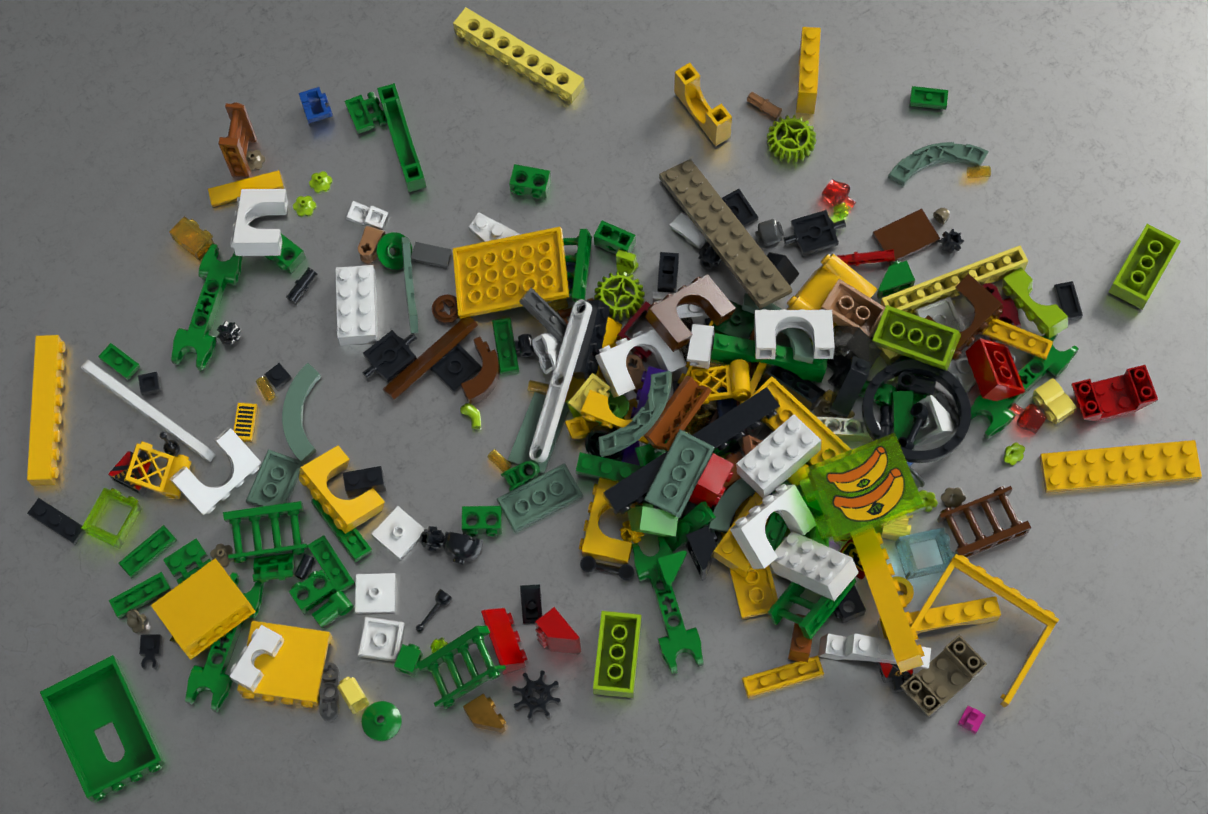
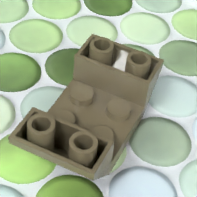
M959 634L929 663L928 669H922L917 674L915 673L901 685V688L929 717L963 689L987 663Z

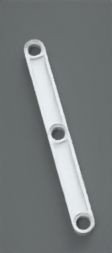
M583 299L576 301L572 308L530 447L529 457L538 463H543L548 458L591 316L592 305ZM585 305V310L580 313V308ZM563 376V382L558 385V380ZM541 449V455L536 458L537 451Z
M86 360L82 364L81 368L88 375L201 458L210 463L216 456L211 449L94 363Z

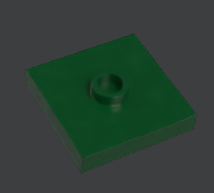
M729 300L736 309L730 319L718 326L713 323L714 332L749 339L754 329L755 314L742 310V305Z

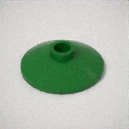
M391 232L385 234L378 241L376 247L377 257L386 268L392 270L403 268L401 237L406 236L401 233ZM410 243V249H411V255H412L413 250H412V245H411V243ZM391 248L395 250L394 255L390 254Z
M386 701L375 702L364 711L361 721L362 728L365 734L373 740H389L400 730L402 724L401 714L392 703ZM380 716L384 717V721L382 723L377 722V719Z

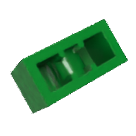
M603 220L594 234V245L614 254H617L618 249L631 253L636 244L635 234Z

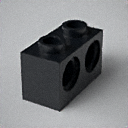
M660 252L657 292H677L679 253Z
M855 585L834 610L836 618H840L842 623L865 614V606ZM851 605L854 610L846 612L843 606Z

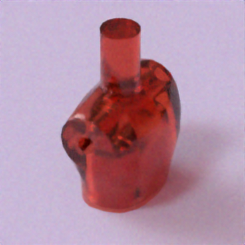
M834 179L828 183L822 192L827 201L835 207L844 202L853 208L857 203L848 196L850 186Z
M1014 403L1010 408L1020 415L1017 425L1035 434L1047 419L1034 404H1029L1023 409Z

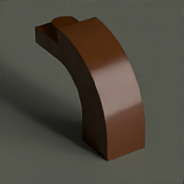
M481 337L473 340L483 362L482 369L476 377L461 384L468 403L472 405L488 397L499 379L500 369L495 349L490 351L488 343L486 341L483 342Z

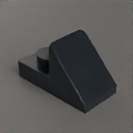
M540 584L520 585L523 624L535 623V621L542 617Z

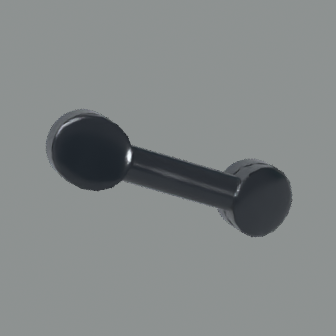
M920 402L915 403L911 408L910 413L916 419L908 437H901L895 443L903 448L910 450L914 448V440L922 423L928 417L926 406Z
M591 556L583 557L580 562V566L585 572H593L594 570L619 575L623 580H630L635 574L634 568L629 564H624L621 567L598 563Z

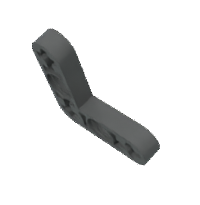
M325 663L323 672H327L329 668H332L335 673H332L331 677H328L326 673L322 675L319 712L325 721L331 722L339 714V690L337 687L339 685L340 673L334 663ZM333 687L335 694L332 697H326L324 695L326 688ZM327 702H331V709L334 711L329 717L324 713V711L328 710Z

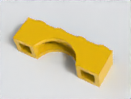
M589 390L581 409L584 419L591 422L597 420L602 422V426L609 429L613 427L617 429L624 428L632 422V420L620 419L611 412L607 396ZM644 436L638 440L645 444L649 443Z

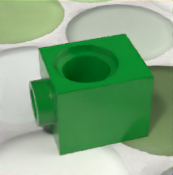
M402 644L394 665L395 670L415 677L418 670L417 663L423 657L422 651L419 650L420 647L414 644H408V646Z

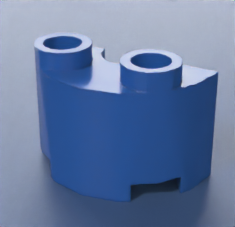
M320 87L299 93L308 123L333 117L330 106L326 107L325 105L328 104L326 94L321 93Z

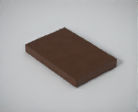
M923 209L873 231L872 234L882 251L894 249L895 261H889L890 265L940 241L939 235Z

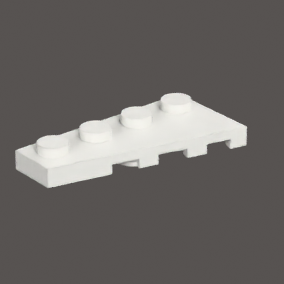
M479 212L469 226V230L483 242L521 235Z

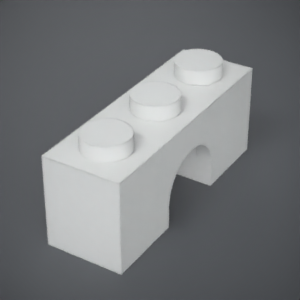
M263 625L259 629H255L249 646L244 647L238 664L235 663L230 670V678L235 683L252 692L255 691L264 676L261 670L255 668V659L261 654H268L275 658L285 641L281 635Z

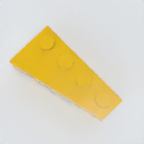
M755 492L735 522L741 517H746L751 508L763 503V498L757 492ZM729 529L715 548L713 558L746 579L751 565Z

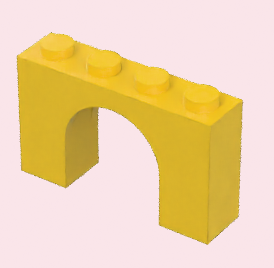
M802 27L796 113L814 114L821 28Z
M691 63L676 70L674 93L715 147L731 137L732 116L721 103L711 109L701 92L700 75Z
M339 445L302 466L299 472V480L303 486H307L312 497L319 501L324 512L332 517L336 527L346 534L382 512L385 501L374 488L351 500L339 499L329 491L327 487L328 480L346 470L350 460Z
M599 478L598 484L595 483L592 495H595L594 502L590 501L588 513L591 514L589 520H585L583 531L586 532L585 539L581 538L579 550H582V557L591 556L596 560L619 565L629 564L632 542L610 538L598 526L601 515L610 509V506L603 497V492L619 482ZM635 502L630 507L635 508V505H642L643 502L640 504H637V502Z

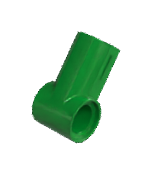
M866 380L859 396L864 397L870 383L869 380ZM883 384L876 392L873 401L880 407H892L893 391H897V388L890 384Z
M340 590L334 593L328 599V602L315 611L312 616L323 629L337 617L348 614L354 605L344 592Z

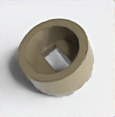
M939 208L933 213L935 220L940 224H944L950 215L946 208Z

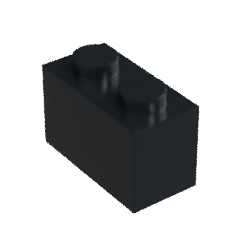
M381 466L343 473L344 486L348 498L360 496L372 488L377 493L386 491L385 478Z

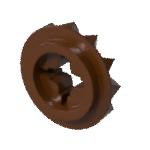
M448 294L442 295L433 302L432 313L437 321L446 324L447 322L453 323L454 320L459 318L457 297ZM444 304H446L448 308H451L450 315L446 311L442 312L444 310Z

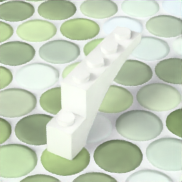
M828 633L820 638L818 657L834 660H859L897 664L889 640L856 633L848 637ZM922 647L925 656L921 658L924 665L917 668L928 669L931 648Z

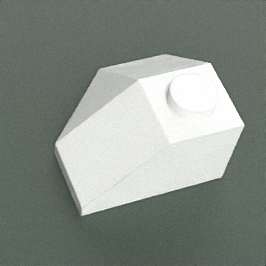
M932 395L919 401L926 406L928 417L919 429L914 440V447L941 440L956 432L950 414Z

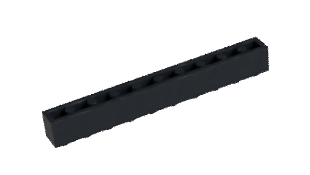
M766 387L692 436L714 446L713 452L717 449L722 451L729 446L728 442L735 439L737 441L745 436V431L748 429L754 430L762 424L761 421L765 418L770 420L778 414L777 411L780 405ZM668 451L603 492V497L615 515L618 513L623 515L631 509L630 506L635 502L640 504L645 501L644 498Z

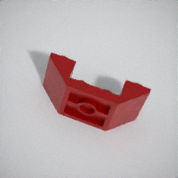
M1146 365L1129 368L1124 375L1092 383L1091 379H1086L1071 384L1084 420L1102 421L1136 412L1158 401Z

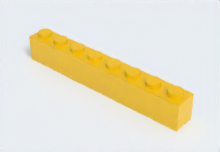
M59 335L36 336L27 471V481L32 486L55 485V479L58 478L59 474L56 460H59L60 456L57 442H60L61 438L58 424H61L62 420L59 406H62L60 388H63V377H61V370H64L62 353H65V342L61 340Z
M872 526L852 533L854 545L900 673L924 665L921 658L925 656L921 644L916 645L915 640L919 639L915 628L911 629L909 625L913 623L909 611L904 612L903 609L907 605L903 595L899 596L897 593L901 591L897 579H892V575H895L891 563H886L889 556L886 548L881 549L880 544H883L880 532L876 533Z

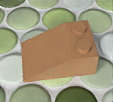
M838 279L821 309L832 310L833 322L849 338L865 346L878 326L885 307L841 279Z

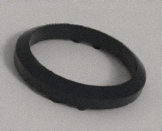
M904 360L883 368L870 381L863 397L862 417L865 428L877 446H883L887 454L906 462L928 463L948 456L961 444L970 426L971 405L964 387L949 371L918 360ZM904 371L936 379L938 383L949 391L957 405L959 422L955 435L944 445L926 451L906 449L889 440L879 429L873 414L874 396L884 383L899 376Z

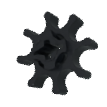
M543 670L540 671V677L536 681L530 680L527 673H523V678L527 681L524 688L512 687L513 693L522 695V700L514 704L515 710L522 706H527L530 709L527 716L530 721L533 719V713L537 710L543 711L545 717L550 718V713L546 710L549 703L561 704L560 698H554L550 695L554 688L559 687L558 681H554L550 685L543 682L545 671ZM534 692L540 695L539 699L533 697Z

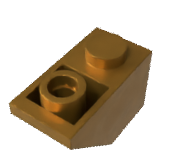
M483 693L463 706L464 711L475 727L501 733L506 731L504 726L506 721L501 713L497 715L493 708L496 706L490 696L486 698Z

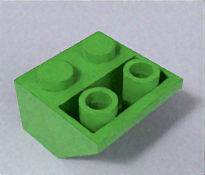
M652 504L635 505V508H631L627 512L632 531L667 538L676 536L678 517L662 509L654 508Z

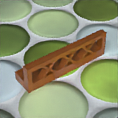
M686 376L667 402L659 419L644 437L654 448L669 451L679 429L685 430L712 390L709 387L698 385L691 376Z

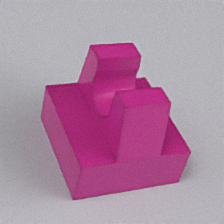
M967 706L958 725L976 734L986 715L975 708Z

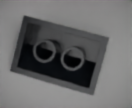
M772 365L764 372L755 389L757 391L772 376L810 412L814 410L826 393L825 390L811 381L803 380L795 373L776 365Z

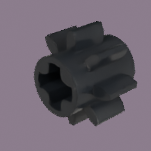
M954 229L949 233L945 231L942 234L944 238H941L939 241L943 245L942 250H947L950 254L954 249L959 251L961 249L960 245L964 242L960 236L961 232H954Z
M711 245L707 249L703 247L699 253L698 259H700V264L707 269H711L713 266L718 267L722 261Z
M225 321L217 329L219 332L217 338L221 340L222 344L233 345L241 337L238 334L241 328H238L235 322L228 323Z
M522 334L518 336V341H514L516 353L520 352L522 357L534 355L532 339L534 338H532L531 334Z
M429 526L428 529H424L421 533L420 542L423 547H427L428 551H436L437 548H441L443 545L444 534L442 530H437V527Z

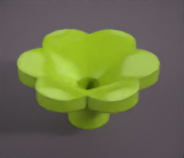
M325 171L312 174V180H310L309 185L311 188H314L315 192L320 193L330 189L332 178Z
M299 196L293 204V209L300 217L304 215L311 216L316 208V203L311 196Z
M1016 442L1011 446H1007L1003 460L1010 465H1015L1017 461L1023 459L1025 447Z
M921 490L913 498L918 510L930 512L938 505L933 492Z

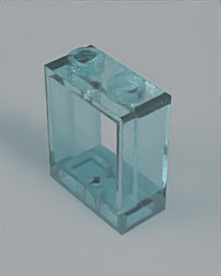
M944 527L901 536L897 539L895 546L906 580L944 572L955 555L950 549V538L945 533ZM935 539L943 564L917 569L910 545Z

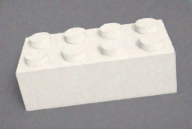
M374 266L337 267V335L340 345L376 343L378 341Z
M793 414L736 463L737 474L764 499L821 450V439Z
M794 531L774 551L778 558L770 563L775 574L833 601L837 599L859 573L852 557Z

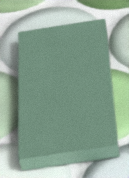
M537 392L534 393L509 455L508 463L518 466L526 461H534L529 457V451L546 398L545 395ZM566 402L563 405L548 458L545 462L538 463L540 467L539 473L544 474L570 410ZM541 449L537 451L536 458L541 455ZM528 464L526 469L533 471V467Z
M679 429L644 500L680 518L715 447Z
M564 463L497 498V502L501 506L514 533L583 498V494Z

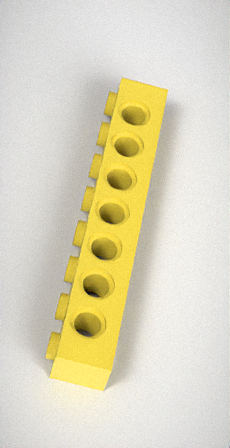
M466 7L453 22L454 31L458 37L469 40L473 46H479L488 55H494L503 64H508L516 72L527 75L531 81L540 83L549 92H555L564 101L568 100L573 103L585 87L583 77Z
M1019 245L881 299L880 304L884 307L888 305L912 314L915 313V310L939 300L959 296L960 294L955 287L968 273L981 285L993 283L1003 279L1020 267L1025 270L1028 259Z

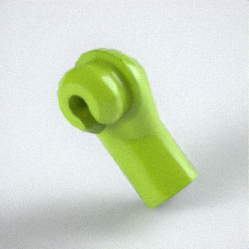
M470 403L462 405L460 412L471 417L472 429H480V411Z

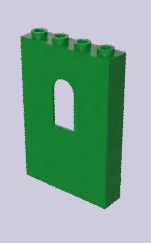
M114 655L40 691L83 791L90 801H100L106 797V794L122 790L125 784L137 782L143 778V775L149 772L155 773L165 764L119 661ZM111 722L125 750L123 758L118 762L107 760L94 732Z

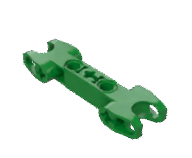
M212 244L202 258L198 275L201 278H206L188 330L179 328L174 337L171 357L173 364L178 365L185 354L194 352L197 354V370L203 371L213 356L217 339L209 334L227 284L237 285L241 275L243 256H235V251L229 260L219 261V248L216 244ZM212 288H217L216 291L209 292ZM205 321L204 325L198 326L200 322Z
M1056 334L1049 340L1054 341L1058 334ZM1052 344L1046 360L1031 355L1033 359L1018 372L1025 389L1023 394L999 401L982 398L980 394L971 407V420L977 416H985L989 419L990 426L987 428L984 437L989 439L1009 425L1016 416L1010 408L1048 371L1055 377H1058L1067 368L1079 348L1074 345L1066 351H1059ZM1030 369H1037L1039 373H1033Z
M659 536L658 545L660 550L654 556L643 554L638 543L632 544L639 582L650 579L667 636L658 638L659 647L671 673L675 674L678 671L676 658L681 653L691 654L698 667L704 665L697 628L685 629L672 585L669 591L658 589L656 586L662 582L656 566L657 558L673 554L665 538ZM665 601L671 604L670 613H668L667 605H664ZM676 619L679 624L673 627L668 624V621Z
M232 572L230 578L238 587L239 576L237 573ZM261 581L255 582L251 591L243 593L256 611L250 616L254 619L257 617L262 605L264 583ZM244 621L212 644L204 667L194 665L188 678L186 703L193 704L199 693L211 691L213 693L211 709L215 712L220 710L224 701L229 696L233 684L230 675L225 673ZM228 639V643L225 642L224 645L221 643L222 641H226ZM223 657L220 664H214L215 658Z

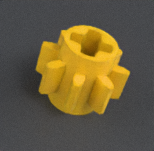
M629 520L624 522V527L619 529L621 531V538L627 542L638 543L641 541L640 537L645 535V533L632 531Z

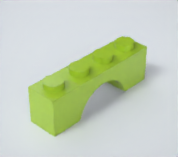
M1022 267L1003 278V293L1007 297L1010 296L1015 306L1024 311L1027 319L1037 325L1041 334H1045L1050 339L1068 328V316L1057 304L1041 305L1031 299L1029 295L1033 290V279Z

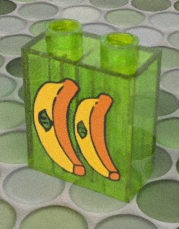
M895 433L805 468L809 478L799 481L807 502L810 503L818 500L823 515L814 518L822 540L833 537L836 544L926 510Z

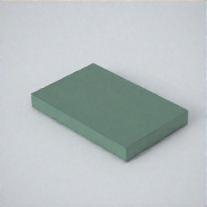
M268 449L248 494L246 503L256 507L288 503L299 478L300 468L304 466V463L302 464L298 459Z

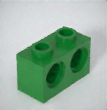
M514 164L509 183L510 192L516 195H531L537 199L541 197L547 198L551 173L549 170ZM520 179L525 180L523 183L517 182ZM536 183L543 184L542 186H535Z
M281 233V256L265 257L270 261L273 259L277 262L276 265L282 271L287 270L292 274L306 259V256L300 247ZM288 256H293L291 260H285Z
M462 506L463 534L470 537H476L478 534H486V536L490 537L502 534L501 506ZM470 519L477 520L475 525L467 524ZM489 519L497 520L494 525L487 524Z
M321 569L320 571L312 572L305 581L294 584L289 593L305 615L336 593V590ZM318 582H325L324 587L321 589L315 588ZM304 592L308 593V597L306 599H299L300 594Z

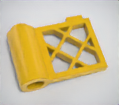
M737 359L732 361L730 365L691 370V377L698 385L708 387L706 384L711 380L717 383L714 387L710 388L712 391L703 404H709V401L729 398L743 402L751 397L749 364L745 360ZM726 372V375L721 380L715 377L718 373ZM705 375L706 378L700 382L696 379V376ZM723 386L727 389V392L718 393L716 390Z
M143 441L140 444L137 443L124 480L159 492L168 498L180 499L181 491L171 482L170 478L183 466L190 469L191 461H189V457L178 454L176 457L152 449L153 445ZM138 451H145L149 459L141 463L137 456ZM159 457L167 459L166 466L159 469L154 459ZM151 461L156 471L147 475L142 465ZM139 467L144 476L140 479L130 477L132 470ZM158 474L161 480L159 487L152 485L148 477Z

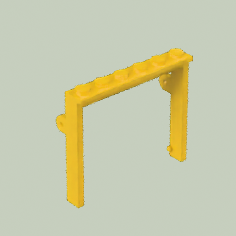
M955 554L910 628L917 630L954 567L1045 624L1044 630L1037 642L1029 650L1027 659L1007 693L1002 694L1000 697L1003 699L1000 705L1006 707L1011 702L1059 619L1050 610H1044L1039 607L1036 601L1022 596L1017 589L1006 586L998 577H992L987 574L984 568L970 563L969 559L965 556Z

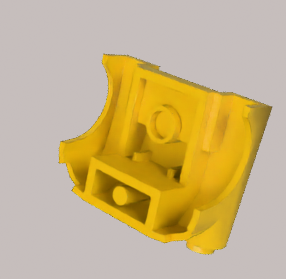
M827 254L820 262L822 266L814 271L796 295L792 296L787 302V310H820L838 279H841L870 298L878 289L835 254ZM833 322L835 343L843 331Z

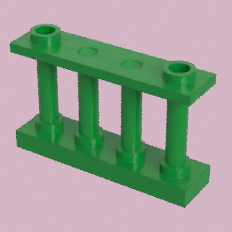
M580 229L577 238H563L564 245H577L578 247L575 255H565L566 263L575 262L576 264L573 272H567V280L574 281L573 287L568 289L569 297L574 302L580 299L585 300L592 235L588 229Z
M297 501L223 512L224 521L232 525L235 554L228 555V559L234 560V563L246 562L247 558L288 552L298 555L303 554L304 550H309L307 544H301L298 515H300L299 512L304 511L303 503ZM281 514H288L290 516L293 537L292 546L282 547L278 520ZM261 517L271 519L274 548L262 550L259 526ZM249 519L252 526L255 551L243 552L239 524L241 520Z
M854 578L835 601L821 596L816 603L800 597L807 588L792 582L775 604L771 606L768 613L775 625L782 618L799 624L804 637L811 640L855 585L856 579ZM795 603L809 609L810 612L803 618L789 612V609Z
M475 626L417 663L420 671L428 670L432 673L442 696L441 699L434 702L435 707H451L455 704V700L484 682L501 676L500 673L506 669L505 665L494 666L485 646L484 637L490 634L488 626ZM472 644L477 645L487 668L480 675L468 651L470 649L469 646ZM461 653L472 680L465 684L453 660L455 658L454 655ZM443 662L447 664L457 687L451 693L448 692L439 671V665Z

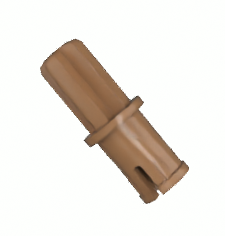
M751 92L747 97V101L758 107L761 112L764 111L775 119L780 116L782 108L769 102V99H764L754 92Z

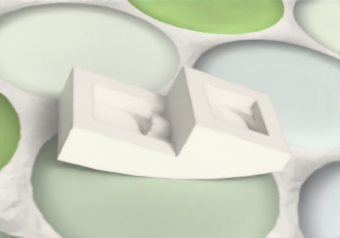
M353 201L346 220L382 230L388 212L374 206L369 208Z
M681 213L670 224L673 231L685 237L686 242L698 249L707 242L689 216Z

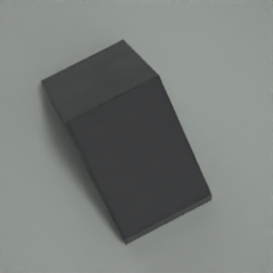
M768 253L767 257L787 283L791 285L799 276L797 269L786 255Z

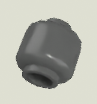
M775 219L759 223L758 231L755 232L758 242L762 241L765 246L780 242L782 236H784L781 223L779 221L776 222Z

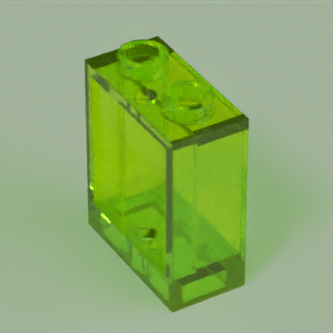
M104 488L83 524L82 530L86 534L120 549L139 516L142 507L136 498L132 496L126 498L122 496L120 491L111 488V490ZM110 500L131 508L117 536L96 527Z

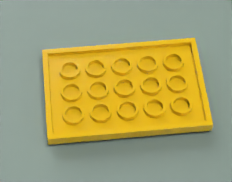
M561 227L453 248L457 308L460 319L522 307L523 305L519 301L530 288L545 302L569 297Z

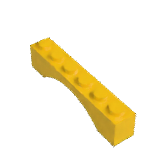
M997 597L931 608L921 621L916 633L919 634L952 626L979 625L998 621L1001 612ZM919 611L909 613L912 622L916 618ZM879 618L877 626L880 638L888 640L882 620Z

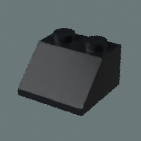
M708 526L686 535V548L701 580L706 579L713 561L714 550L717 547L716 542L718 541L714 530L710 531Z

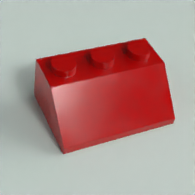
M980 338L965 351L982 398L999 401L1025 392L1007 345Z
M555 607L535 621L537 640L544 649L547 647L552 652L579 654L581 652L580 637Z
M505 608L482 610V617L485 626L489 628V637L499 665H505L506 667L502 671L503 675L525 668L524 661L528 659L524 649L520 650L518 643L521 640L518 631L513 632L511 625L514 624L511 612L507 614Z

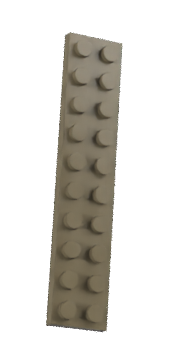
M691 159L659 174V179L759 309L792 293L791 286Z

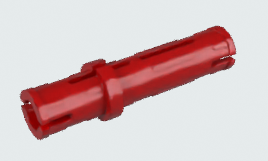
M894 249L837 255L848 266L855 265V267L861 264L895 261Z

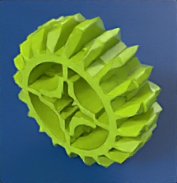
M795 114L792 118L786 115L785 120L780 117L778 122H773V125L769 127V133H767V145L770 146L769 151L774 152V157L780 156L781 161L784 158L787 159L788 163L791 159L796 163L798 158L803 161L805 156H810V151L813 152L814 145L816 144V133L813 131V125L809 126L808 120L803 122L802 116L796 119ZM783 131V136L780 140H777L778 134ZM805 137L806 142L800 147L799 143Z
M617 271L615 276L609 273V278L603 276V282L598 281L597 283L598 288L594 290L596 293L594 300H600L610 306L609 316L612 315L613 320L619 317V320L622 321L624 316L629 320L630 314L634 315L636 310L640 309L641 304H644L643 297H645V292L642 291L643 285H639V279L633 280V274L627 277L626 272L620 275ZM625 286L629 287L633 291L634 295L631 294V292L626 291ZM622 290V295L620 296L617 302V297L620 295V292ZM604 297L608 298V300L613 301L614 306L608 304Z

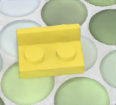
M593 373L568 402L580 414L589 390L607 397L611 395L609 393L610 386Z

